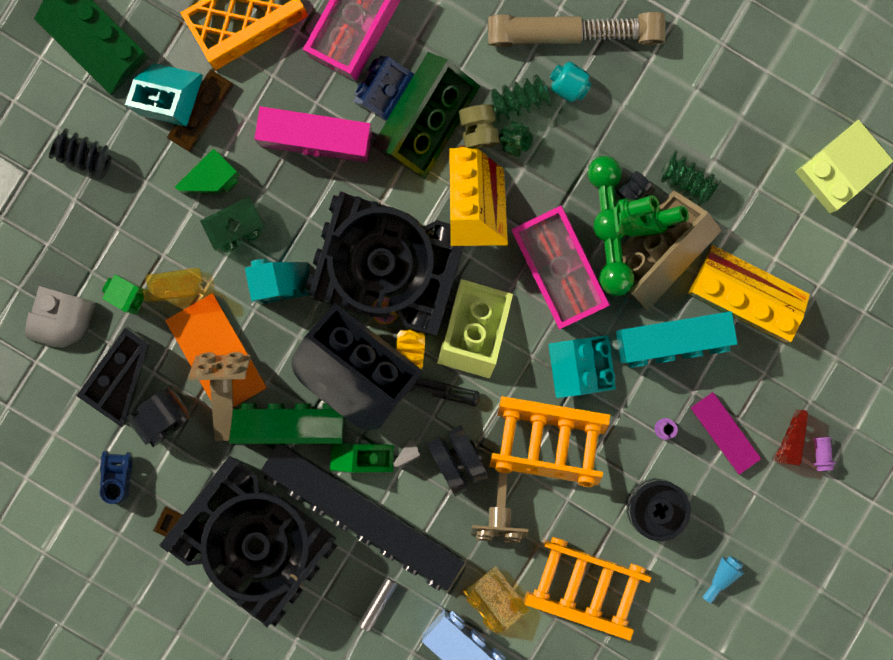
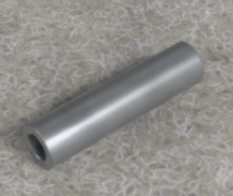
M386 577L358 624L359 627L365 631H371L398 585L396 582Z

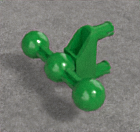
M599 156L592 160L587 173L589 182L599 191L601 212L594 219L593 229L595 235L605 243L607 265L600 272L599 282L601 288L607 294L623 296L632 288L634 274L632 269L623 263L620 240L625 235L632 237L663 233L667 230L668 226L688 221L689 213L687 208L682 205L667 210L660 209L658 199L653 195L638 200L625 198L619 200L616 206L614 187L617 186L621 179V166L610 156Z

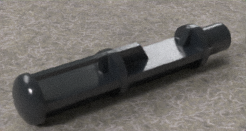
M419 378L411 391L415 388L431 391L433 397L473 407L477 406L480 401V392L477 390ZM452 387H453V388H457V389H461V390H466V391L474 392V395H473V394H469V393H464V392L456 391V390H452ZM452 396L456 398L472 401V403L451 399L449 397Z

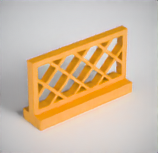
M201 0L180 12L215 71L308 17L300 0H291L284 5L275 4V0H270L269 2L261 0H231L227 12L215 9L218 0ZM236 1L249 3L246 16L233 13ZM254 5L268 7L264 17L260 19L251 17ZM199 11L207 13L204 26L193 24L190 16ZM213 14L226 17L222 30L209 27ZM231 18L244 21L242 30L237 33L227 31ZM207 32L220 35L218 44L210 49L204 43Z

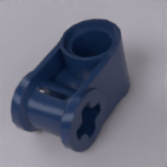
M108 451L102 452L99 492L101 499L108 504L122 503L129 495L130 475L133 465L131 452H127L125 455L109 454ZM112 462L121 463L122 465H112ZM112 484H117L120 488V496L117 499H113L109 495L108 490Z

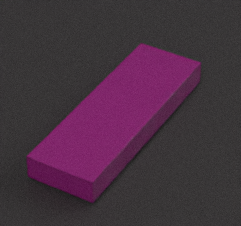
M713 392L690 407L738 475L761 460L758 453Z

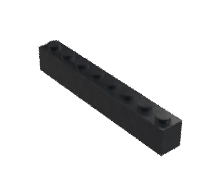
M277 444L260 470L266 474L264 476L266 481L274 486H278L279 483L289 489L287 491L288 495L298 501H301L302 498L312 504L310 508L321 516L327 513L335 518L333 523L345 531L349 528L358 533L356 538L368 546L374 543L381 548L380 553L391 561L395 558L405 563L403 565L405 570L415 576L420 573L427 577L426 583L438 591L441 588L448 590L465 564V559L285 444Z

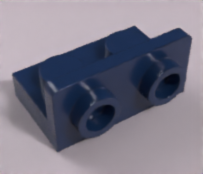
M379 56L369 66L368 71L370 73L366 80L361 82L356 88V97L353 102L363 106L382 120L387 121L413 78L414 73L390 57Z

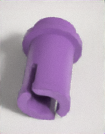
M662 418L655 424V433L663 440L675 437L678 432L677 425L669 418ZM668 424L670 431L665 434L663 428Z
M831 437L813 438L816 455L814 466H817V471L834 470L833 464H836V461H833Z

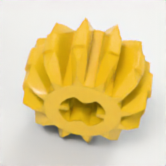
M401 330L397 334L396 350L420 369L423 367L425 335L423 332H417L416 330Z

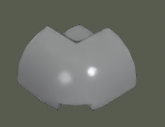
M39 286L32 312H28L25 336L28 340L53 347L66 348L74 345L85 337L91 323L96 302Z

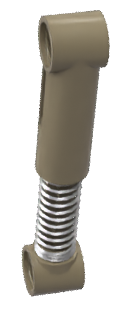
M660 12L642 13L638 15V18H631L630 20L626 18L625 21L622 18L620 21L617 18L615 21L611 18L610 21L608 19L605 21L603 19L600 21L598 19L596 21L594 19H591V21L587 19L585 22L584 19H581V16L514 17L512 15H493L488 17V45L491 47H511L515 44L581 43L583 38L584 40L586 38H589V40L591 38H594V40L596 38H599V40L601 38L604 40L608 38L610 40L611 37L614 40L615 37H618L619 40L620 37H623V40H625V37H628V40L631 37L643 45H657L666 42L665 14Z

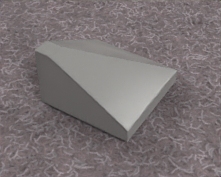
M414 439L408 441L394 462L395 467L398 468L420 457L421 454Z

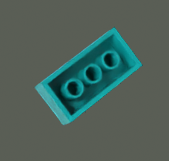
M732 311L615 331L621 363H628L629 368L648 365L647 359L655 358V363L675 361V355L682 354L683 359L703 356L702 350L709 349L710 354L731 351V345H737Z

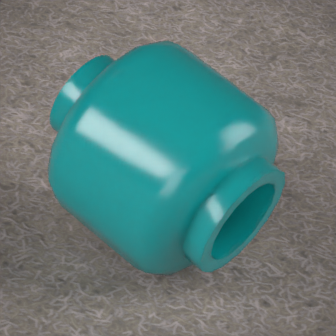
M566 62L563 66L558 64L549 77L553 80L551 90L570 103L576 100L581 101L592 85L589 82V73L573 62Z

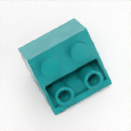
M153 63L133 79L125 106L139 116L187 127L203 75Z
M608 335L548 344L556 398L616 389Z

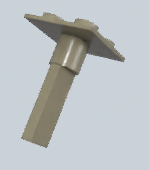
M207 352L195 356L188 380H210L215 441H229L232 412L234 409L232 379H245L251 355H243L241 352L215 355L214 353Z
M498 472L496 507H490L488 526L472 525L471 535H475L476 540L493 541V537H502L504 542L520 543V539H525L529 529L510 528L512 509L505 508L507 473Z

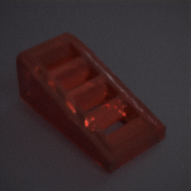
M796 409L775 456V462L800 466L808 417L806 410Z

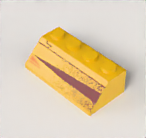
M449 148L451 246L508 245L504 169L478 148Z
M711 245L687 293L722 312L732 311L734 318L784 343L792 342L804 318L810 296L809 293L714 245Z

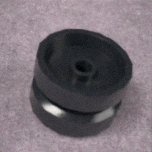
M461 425L449 431L448 437L454 447L450 450L441 437H437L427 443L455 497L468 490V484L462 473L467 471L472 482L477 485L489 479L482 465L483 459L473 440H469Z
M652 478L640 482L632 489L627 498L626 513L629 522L638 533L650 540L663 542L676 538L685 530L690 521L691 507L687 495L680 487L665 479ZM656 504L662 507L661 512L658 514L653 513L656 510Z

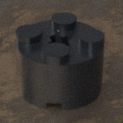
M170 385L165 389L166 394L161 390L136 408L138 412L134 414V418L131 414L125 418L145 445L150 444L153 448L166 439L168 435L166 432L169 429L173 428L176 431L190 419L188 416L190 410Z

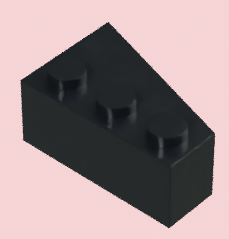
M125 327L76 396L123 428L126 425L125 418L129 415L151 342L131 328Z

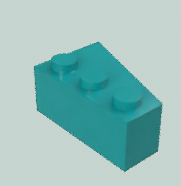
M265 258L251 261V266L245 267L252 302L263 305L309 295L305 291L310 275L308 262H271Z

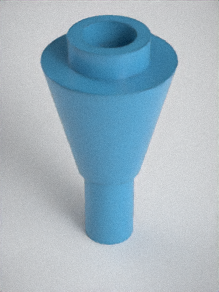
M731 555L728 558L722 556L712 580V585L703 595V598L711 604L721 590H724L745 574L741 569L743 564Z

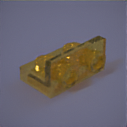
M191 268L147 275V289L143 290L144 301L150 303L204 295L201 269Z
M496 566L463 590L467 595L468 603L479 611L486 627L496 634L506 631L529 611Z

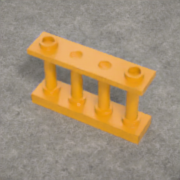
M501 396L497 416L505 419L500 454L492 453L489 467L495 468L496 471L501 473L515 471L574 481L583 487L599 485L603 472L594 470L598 435L605 434L610 422L609 414ZM519 420L530 421L533 424L528 459L511 456L516 421ZM547 424L557 426L560 429L555 464L539 461L543 427ZM574 429L583 430L587 434L583 468L566 466L570 433Z
M552 537L551 541L544 539V547L550 548L551 551L538 589H535L534 593L527 591L524 604L630 641L634 630L628 625L627 617L639 581L643 580L649 583L652 577L645 573L646 568L632 563L630 567H626L567 547V541ZM561 553L576 557L577 560L565 596L558 602L550 599L548 592ZM587 562L602 566L603 569L591 605L585 611L576 608L577 603L574 601ZM617 571L629 575V579L617 614L611 620L602 617L603 612L600 610L613 572Z

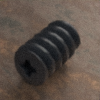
M67 128L61 134H58L49 152L50 159L56 158V161L59 163L66 161L68 167L76 165V169L80 172L86 169V173L90 176L96 173V177L99 180L104 178L112 160V156L108 154V145H105L100 151L98 150V141H95L90 147L88 146L89 138L85 137L80 143L78 142L79 134L77 132L71 138H68L69 129Z

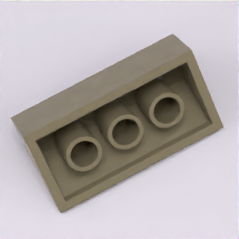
M675 190L662 202L659 208L667 210L680 205L685 206L689 213L688 221L668 226L667 230L660 234L632 236L621 247L623 263L627 264L634 274V284L626 295L647 311L722 231L707 211Z

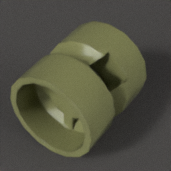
M492 104L471 106L459 111L461 126L466 128V131L463 133L465 147L482 149L500 144L498 129L493 126L496 117Z

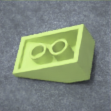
M858 119L795 171V173L825 209L832 213L858 194L887 168L893 160Z
M461 279L437 364L490 379L496 366L513 294Z

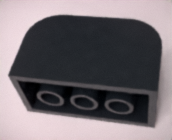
M336 303L305 335L291 362L293 372L303 386L352 424L365 430L379 429L411 391L424 372Z

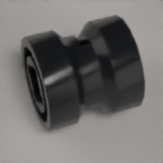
M635 171L630 176V181L627 184H622L616 191L622 199L638 200L644 196H650L655 191V188L640 172Z

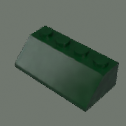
M43 0L34 17V20L111 96L150 58L93 0Z
M428 52L372 146L388 158L426 179L460 122L459 111L469 107L481 86L450 60Z
M241 403L240 409H233L229 444H342L345 442V418L326 403H322V409H312V403H295V409H284V403H268V409H257V403Z

